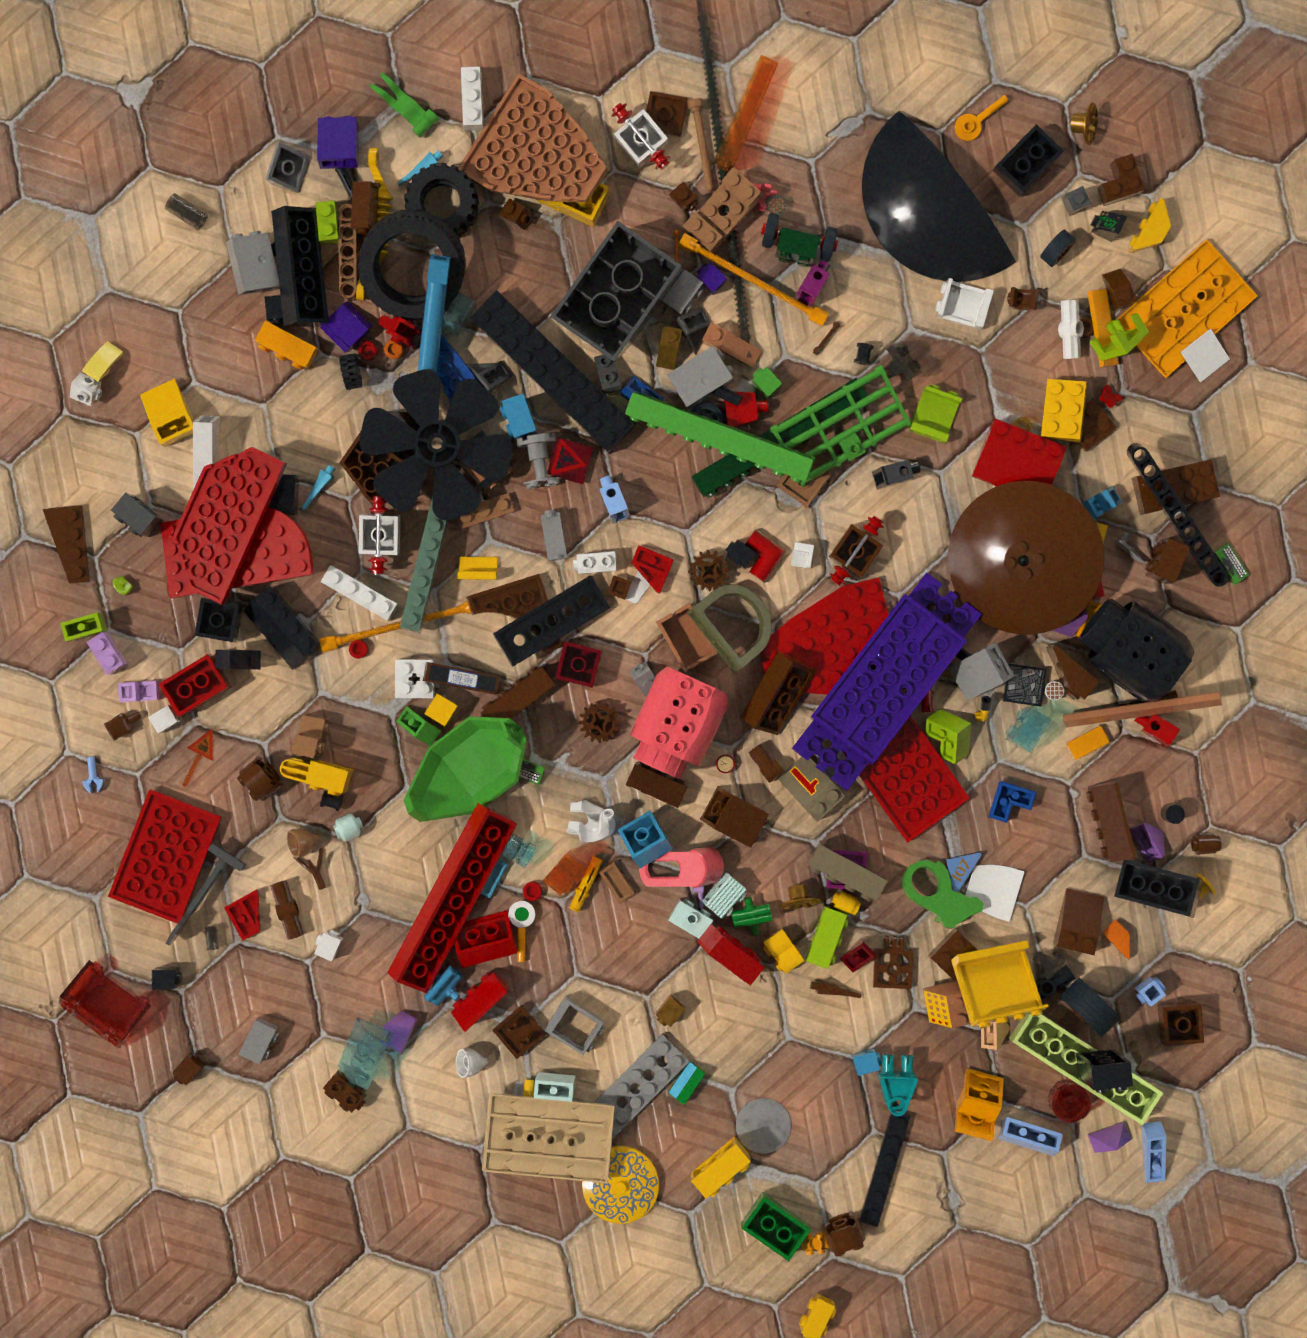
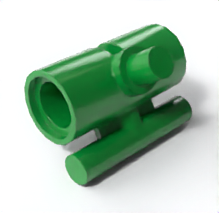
M747 897L744 899V909L731 912L735 929L748 927L751 930V935L756 936L759 934V924L772 922V915L769 904L755 906L752 897Z

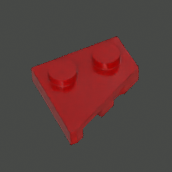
M638 545L631 563L651 587L660 594L674 560Z
M258 889L224 907L242 941L261 931Z

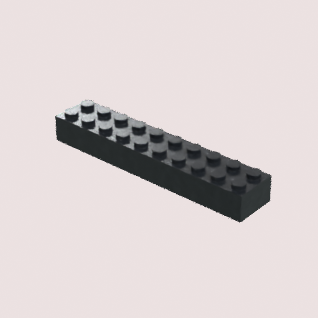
M497 290L470 317L471 321L608 454L633 430L635 424Z

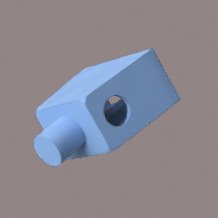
M611 476L601 478L600 482L603 488L599 490L612 523L614 524L629 518L630 514L618 483H613Z

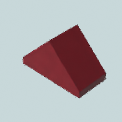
M860 938L840 960L853 973L877 955Z

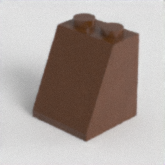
M717 786L700 820L713 829L751 848L757 841L760 830L766 824L769 813Z

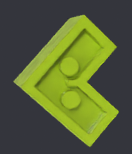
M942 709L937 710L926 718L925 734L941 741V758L957 764L969 754L970 722Z

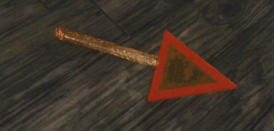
M213 729L187 747L198 754L182 784L183 787L187 785L201 755L213 761Z

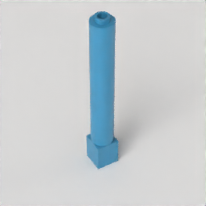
M431 254L429 260L418 371L429 369L437 374L451 257Z

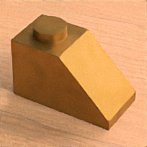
M663 326L656 367L675 370L682 329Z

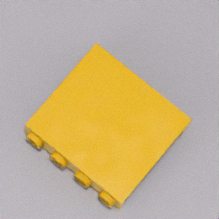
M1027 940L958 954L951 960L971 1027L979 1025V1028L990 1026L992 1022L1002 1024L1008 1022L1010 1018H1014L1016 1021L1025 1018V1015L1031 1014L1032 1017L1043 1014V1010L1049 1007L1048 1004L1042 1005L1025 952L1030 948Z

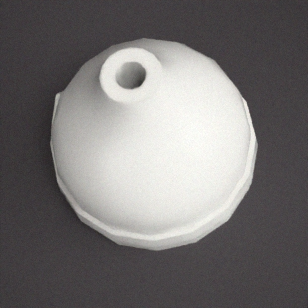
M470 1048L460 1049L456 1056V1069L462 1078L475 1076L488 1064L487 1058Z

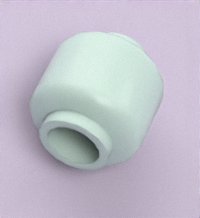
M347 814L337 818L333 828L337 838L347 842L360 836V829L363 828L359 817L355 818L353 814Z

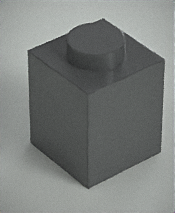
M1084 186L1066 193L1061 198L1069 216L1086 209L1091 204Z

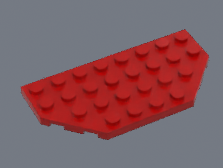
M250 447L241 453L233 454L221 459L219 462L203 467L173 535L174 544L177 545L180 554L178 556L182 569L185 570L188 579L189 589L221 605L225 604L287 463L259 449Z

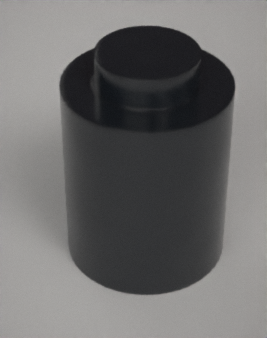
M1169 803L1162 807L1161 817L1166 822L1179 824L1184 820L1185 811L1181 806Z

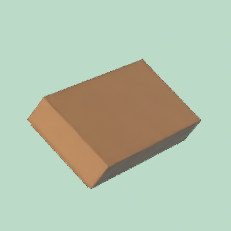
M615 861L599 871V874L619 904L635 894V891Z

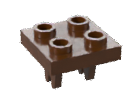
M522 1004L492 1029L516 1059L546 1035V1032Z

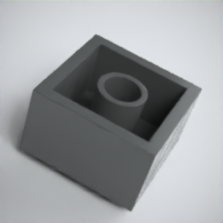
M126 492L111 509L115 513L113 517L122 524H128L130 526L128 529L140 537H150L163 521L159 515L135 495Z

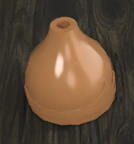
M292 829L287 833L288 847L295 858L309 854L315 843L319 841L317 833H311L305 829Z

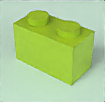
M335 201L315 202L320 243L322 245L339 244V212L337 203Z
M98 612L60 623L65 642H73L100 634L101 632H108L103 613Z

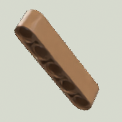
M344 204L339 209V291L345 300L354 301L359 280L358 231L351 228V218H344L345 212L352 210V205ZM347 230H353V235L350 238L344 237V233ZM353 249L354 252L352 256L345 257V251ZM347 268L354 269L351 276H345L344 272ZM353 287V293L349 296L345 295V289Z

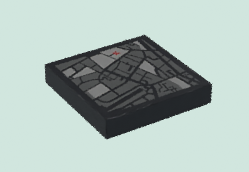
M1008 663L1014 677L1005 682L1002 701L1041 707L1047 669Z

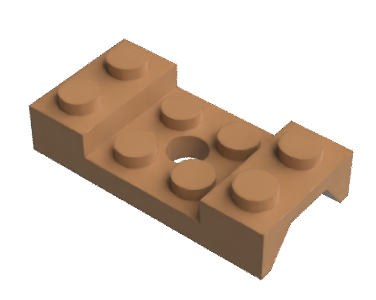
M735 167L722 179V184L698 212L695 211L683 225L687 231L712 253L720 247L764 196V193ZM723 206L729 207V213L726 216L720 215V209Z

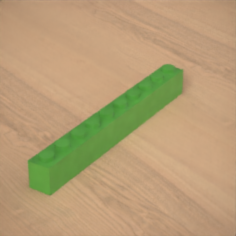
M637 391L632 392L625 412L632 421L640 422L642 420L647 422V426L658 429V427L665 429L667 434L676 436L677 433L682 435L686 441L694 442L695 440L701 442V446L707 449L717 448L719 453L729 456L733 454L737 456L736 459L747 463L749 460L761 469L768 467L773 469L774 474L792 476L791 480L802 483V481L806 482L815 461V457Z

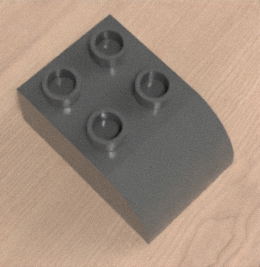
M617 221L550 317L616 362L630 347L679 278L682 265Z

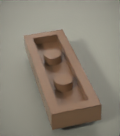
M509 493L480 502L474 512L457 518L460 530L515 512Z

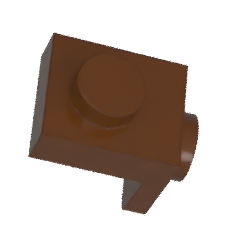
M510 198L499 214L502 218L516 224L523 230L527 228L534 216L526 206Z
M1011 287V291L1007 296V302L1014 310H1037L1039 291Z

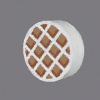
M1049 682L1044 688V694L1049 700H1059L1064 695V687L1059 682Z

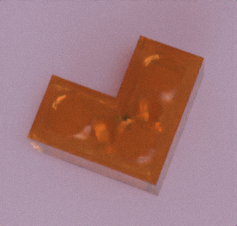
M568 850L543 881L560 896L563 892L567 894L573 887L571 883L574 880L579 881L584 876L586 864Z

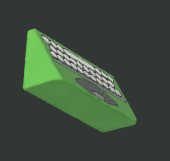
M1229 542L1214 551V554L1227 572L1228 579L1232 585H1236L1249 575Z
M523 759L519 778L539 785L545 767Z

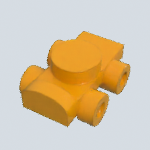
M816 1233V1236L813 1237L812 1234H808L801 1247L802 1251H806V1255H813L814 1250H817L818 1254H824L828 1245L823 1233Z

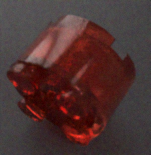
M1058 1081L1051 1088L1048 1095L1049 1107L1064 1122H1077L1085 1118L1089 1113L1091 1107L1089 1095L1082 1086L1074 1081ZM1071 1098L1073 1100L1072 1103L1069 1102L1067 1104L1066 1101Z

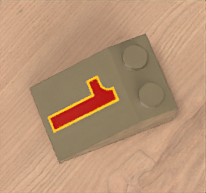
M801 756L777 779L814 820L818 822L846 796L824 772L816 768L817 764L811 758L807 761Z

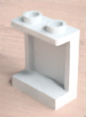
M949 278L947 282H943L940 290L943 296L941 301H937L935 312H938L936 318L981 330L984 326L994 290L987 288L982 290L955 282Z

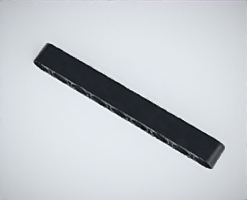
M1131 444L1127 449L1128 458L1184 544L1190 547L1189 552L1212 584L1217 587L1224 586L1228 581L1227 572L1149 451L1141 444ZM1141 449V455L1135 458V452ZM1151 465V470L1148 473H1144V469ZM1161 481V486L1155 489V483ZM1171 496V501L1164 504L1165 499ZM1181 512V516L1178 519H1174L1175 514ZM1191 527V531L1188 534H1184L1185 529ZM1201 542V546L1198 549H1194L1195 544ZM1211 557L1210 562L1204 565L1205 559ZM1220 572V577L1214 579L1215 574Z

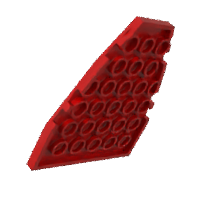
M880 578L842 586L788 620L770 636L766 647L759 653L764 674L767 672L776 654L782 652L816 670L804 692L828 695L888 616ZM871 665L870 668L872 670H875L876 666Z

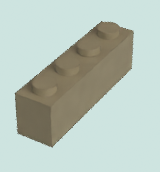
M819 843L807 863L811 866V871L819 875L821 872L827 874V879L836 884L838 881L844 883L845 889L853 893L857 890L862 893L861 897L869 902L872 899L875 901L879 899L888 882L885 878Z

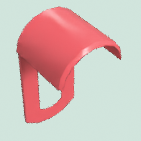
M708 846L692 849L690 852H667L654 860L677 861L680 867L678 877H651L648 871L649 864L641 869L639 868L640 877L645 886L697 888L717 883L724 873V862L719 851Z

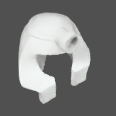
M587 800L571 803L570 812H584L588 817V823L584 825L583 822L569 821L566 830L568 834L578 835L582 842H598L612 835L616 825L612 809H603Z

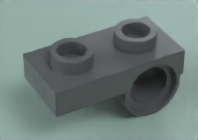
M604 354L594 357L603 394L622 390L615 362Z

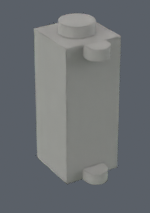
M555 509L544 511V515H541L548 561L568 559L560 512H556Z

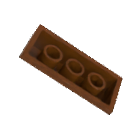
M778 652L759 686L754 691L748 705L745 707L741 718L754 729L779 735L816 670L788 654Z
M1107 781L1088 786L1089 791L1086 792L1088 802H1092L1093 810H1091L1093 821L1097 822L1096 834L1098 840L1102 841L1103 847L1100 848L1102 857L1106 858V861L1109 862L1137 858L1118 783Z

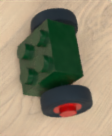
M770 213L767 223H763L761 234L764 235L762 246L771 248L778 234L780 238L775 257L779 258L778 260L781 262L789 263L793 261L797 262V265L801 267L812 266L818 245H820L821 261L829 262L832 252H836L838 240H836L837 228L828 226L821 240L820 236L783 227L779 230V215L775 213Z

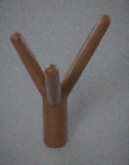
M323 848L319 849L316 869L310 859L307 860L308 866L300 858L293 856L300 865L313 875L319 890L326 888L320 873Z

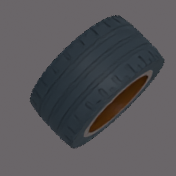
M1080 978L1075 980L1060 996L1073 1010V1013L1084 1024H1088L1100 1037L1104 1036L1120 1019V1016Z

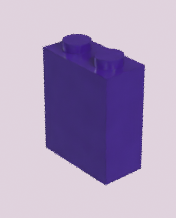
M351 116L318 118L317 161L320 169L358 168L359 126L357 118Z

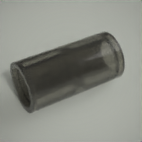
M176 193L170 196L165 205V210L196 230H200L207 221V213Z

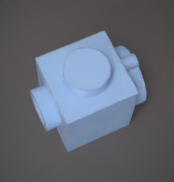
M1148 977L1134 988L1137 991L1135 996L1138 1000L1150 1007L1166 996L1164 993L1166 988L1157 977L1153 979Z

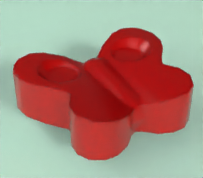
M1105 385L1102 388V395L1099 398L1109 408H1113L1123 400L1121 395L1112 393L1109 385Z

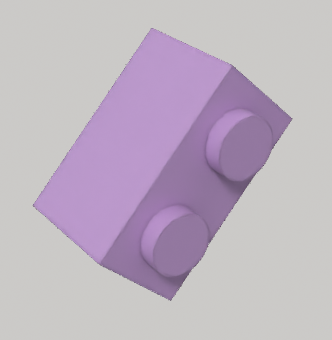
M101 632L87 641L88 646L107 675H113L128 665L108 632Z

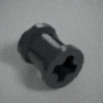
M857 343L858 351L854 363L870 365V354L874 346L867 343Z
M325 790L320 807L334 808L339 812L343 795H332Z

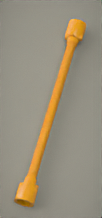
M686 233L683 234L677 247L690 254L694 252L702 256L704 255V257L706 256L712 262L721 265V267L723 266V268L732 271V273L734 272V274L736 273V275L745 280L747 279V281L749 280V282L757 287L760 286L766 292L768 291V293L777 296V298L779 297V299L781 298V300L788 304L794 305V307L802 312L805 311L806 315L809 316L808 319L821 327L829 315L828 312L817 306L813 308L800 301L798 302V300L796 301L790 295L779 291V289L777 290V288L768 283L766 284V282L764 283V281L755 276L753 277V275L745 272V270L736 267V265L734 266V264L725 261V259L723 260V258L721 259V257L714 253L708 252L692 236Z
M465 601L464 604H460L457 608L452 607V609H445V611L426 614L424 622L448 617V615L471 614L468 602ZM401 621L343 637H336L335 635L319 638L320 646L323 653L338 649L339 646L346 642L372 637V635H379V633L391 632V630H398V628L401 629Z

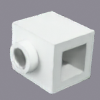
M329 930V932L325 931L323 934H319L315 942L318 946L314 954L332 962L343 941L340 933Z

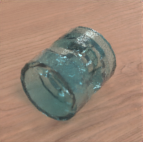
M513 834L502 856L509 860L515 859L516 864L526 868L537 846L530 842L524 843L521 837Z

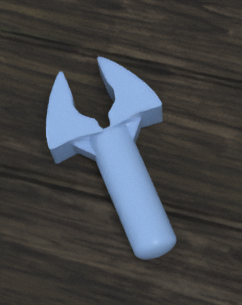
M90 756L87 758L89 778L87 781H82L89 793H93L91 784L94 780L98 793L103 788L105 778L100 779L97 777L95 757Z

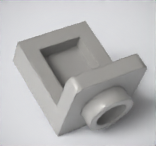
M646 662L636 665L629 673L644 696H647L655 676Z

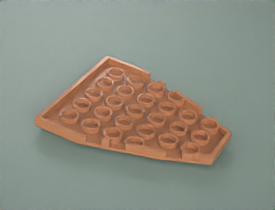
M519 73L458 167L460 171L463 170L467 173V176L473 182L489 191L542 201L588 203L608 171L586 133L555 99L552 93Z

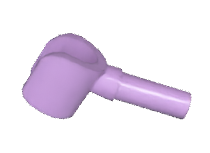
M704 886L693 888V892L698 893L700 909L704 908V903L702 902Z

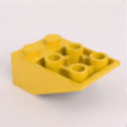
M175 378L140 394L151 427L160 445L166 447L193 434V422L195 420Z

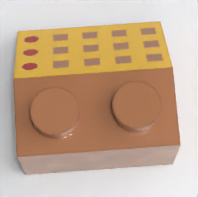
M958 981L923 988L929 1022L949 1028L971 1024Z

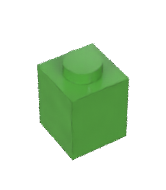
M768 367L764 369L759 368L752 375L754 377L752 383L767 399L782 385Z

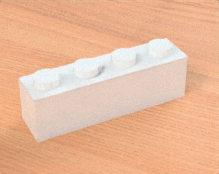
M331 565L321 580L323 584L387 621L391 620L400 605Z

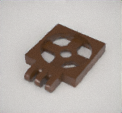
M884 936V949L874 948V953L877 956L874 958L873 987L912 989L913 950H904V936H900L899 944H896V936H892V944H889V936ZM886 953L890 954L887 965L878 964L881 956ZM898 954H902L907 959L908 965H899L897 963ZM891 965L897 967L895 972H890L889 968ZM878 972H885L889 975L888 984L879 979ZM900 973H908L903 982L896 984L897 976Z

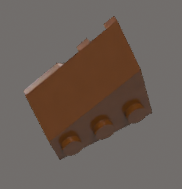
M360 431L339 463L369 501L373 500V496H379L373 486L375 476L380 471L405 459L396 452L377 456L365 454L359 445Z

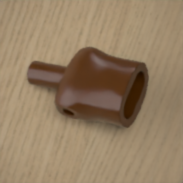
M139 712L129 717L125 713H120L112 720L104 723V726L115 741L132 732L134 729L132 723L142 717Z

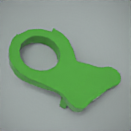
M923 860L912 865L910 864L903 874L902 888L908 899L936 914L937 916L934 921L937 923L941 922L944 928H954L958 923L983 910L984 904L978 897H967L952 890L949 872L939 860L936 863ZM917 869H927L935 875L938 887L934 895L922 896L915 891L912 885V876Z

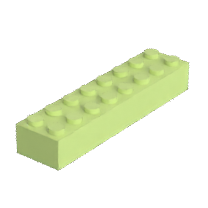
M1028 1014L1020 1020L1009 1037L1013 1043L1141 1125L1145 1123L1163 1095L1161 1090L1132 1072L1133 1086L1128 1087L1127 1090L1117 1091L1116 1088L1108 1089V1092L1097 1093L1096 1090L1091 1089L1078 1076L1076 1053L1099 1050L1043 1014L1034 1017Z

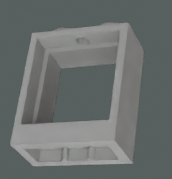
M565 996L544 1031L581 1055H584L585 1052L589 1053L595 1044L592 1042L596 1035H601L605 1026H603L604 1020ZM569 1006L596 1022L595 1027L583 1045L555 1029Z

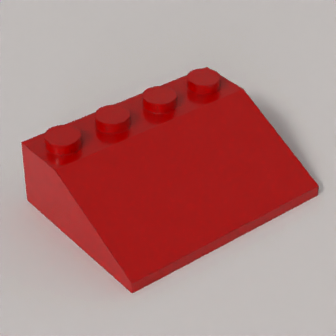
M995 418L987 432L972 477L994 486L1023 480L1044 482L1052 485L1067 447Z

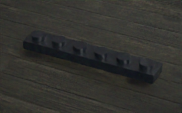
M890 1113L859 1217V1221L878 1227L909 1124L910 1115L894 1116Z

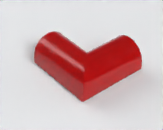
M754 530L745 545L753 550L759 558L749 573L765 583L786 551Z

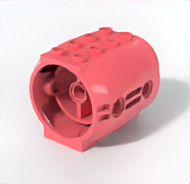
M665 667L656 675L630 735L641 741L634 759L678 779H681L688 762L700 767L728 707L727 693L670 667Z

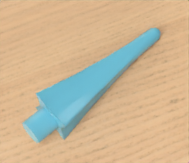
M439 150L434 154L429 152L405 177L398 181V185H402L410 180L414 174L418 175L420 173L419 169L423 167L428 169L430 164L434 163L436 166L440 165L438 160L443 157Z
M328 465L326 470H320L317 480L302 506V510H306L314 498L334 478L332 473L335 468Z

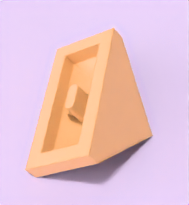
M992 1022L990 1026L981 1028V1048L999 1050L1010 1029L1007 1022L1002 1024Z

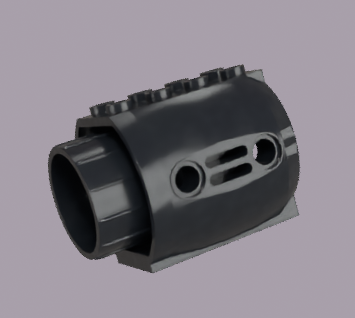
M1111 598L1106 600L1088 621L1079 637V640L1091 649L1087 661L1115 684L1144 702H1157L1167 692H1170L1192 662L1194 649L1186 635L1134 599L1129 601L1124 607Z

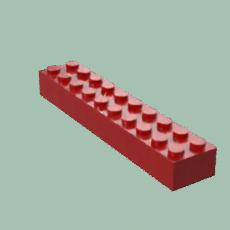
M477 803L387 972L396 982L426 994L428 993L517 825L508 816Z

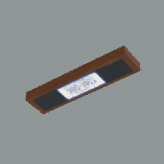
M426 662L423 681L497 695L500 676Z

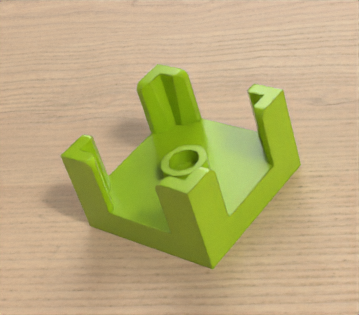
M1138 313L1130 316L1136 326L1135 329L1125 331L1118 319L1111 320L1106 325L1111 334V341L1104 348L1097 337L1090 341L1091 346L1101 361L1128 354L1149 333Z

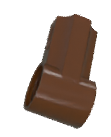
M762 743L748 752L769 783L785 772Z

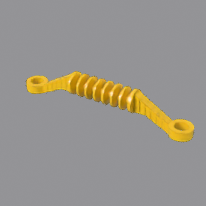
M370 147L368 166L375 183H380L378 193L379 210L377 212L378 222L390 214L386 210L392 209V205L387 204V202L393 201V197L389 193L377 168L379 164V148ZM386 243L383 248L389 247V244ZM382 249L379 266L388 255V251ZM360 279L357 282L356 299L365 301L367 295Z

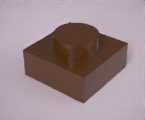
M613 575L607 594L625 600L631 581Z

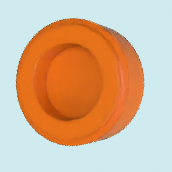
M389 340L384 346V352L388 358L396 360L403 355L404 347L402 344L398 345Z

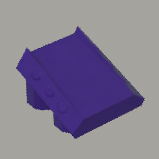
M346 301L328 318L329 323L322 325L320 328L347 353L353 350L369 334L373 326Z

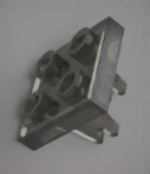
M898 342L886 349L893 358L884 368L885 372L890 371V374L887 375L889 379L904 373L910 381L922 373L920 370L921 365L916 359L913 360L909 355L910 350L904 343Z

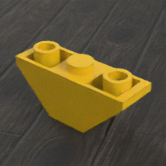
M1160 198L1157 202H1152L1148 209V212H1150L1147 219L1143 218L1138 226L1141 230L1138 235L1134 234L1128 244L1131 246L1128 252L1142 251L1162 243L1171 227L1164 199Z

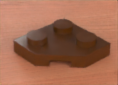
M1094 398L1085 403L1081 442H1078L1085 452L1117 428Z

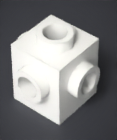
M80 372L71 383L70 398L91 406L102 395V390H100L101 381L97 382L90 376Z

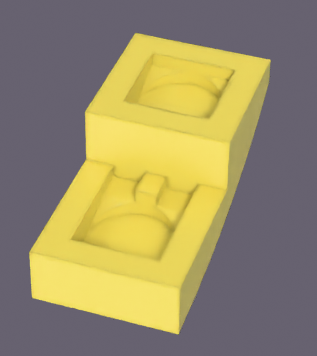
M107 341L88 361L82 372L99 382L109 373L111 366L122 357L123 351Z

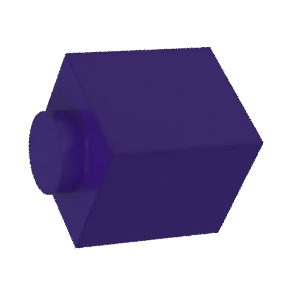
M711 262L707 266L705 264L702 265L697 271V278L703 282V286L712 295L727 281V278Z

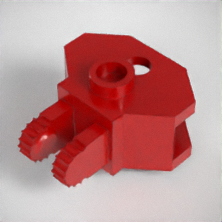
M385 315L378 320L379 325L387 330L386 333L391 336V341L398 345L403 343L415 349L416 345L411 343L415 334L422 336V330L413 325L412 320L402 319L401 317H394L392 319Z

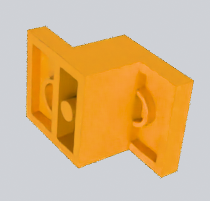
M966 1069L964 1087L956 1106L955 1132L988 1141L993 1140L995 1121L1002 1109L1004 1078Z

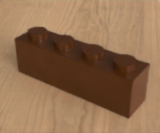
M535 666L528 672L530 676L524 680L521 677L512 684L514 688L510 691L505 689L498 694L497 697L499 699L497 701L486 703L482 707L481 715L490 718L512 719L556 684L542 666L540 668Z

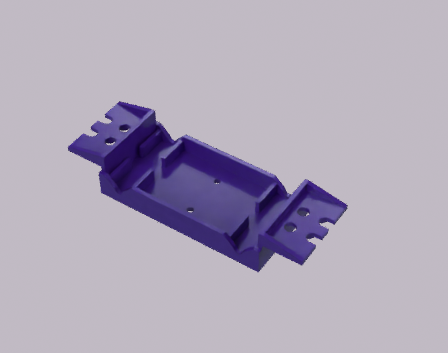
M927 572L909 596L904 594L812 714L810 719L813 721L792 747V750L807 761L812 755H818L820 761L816 768L821 772H824L827 767L832 766L835 769V774L831 779L846 791L868 763L870 765L874 764L967 642L964 638L981 616L980 612L966 602L961 608H956L954 601L958 596L951 590L946 596H940L938 590L943 584ZM927 604H935V611H928ZM948 614L951 617V622L944 623L942 616ZM875 665L876 669L872 670L870 666ZM902 688H906L907 693H902ZM825 739L831 741V747L828 749L822 746V742ZM844 751L847 754V758L839 760L837 757L838 752Z

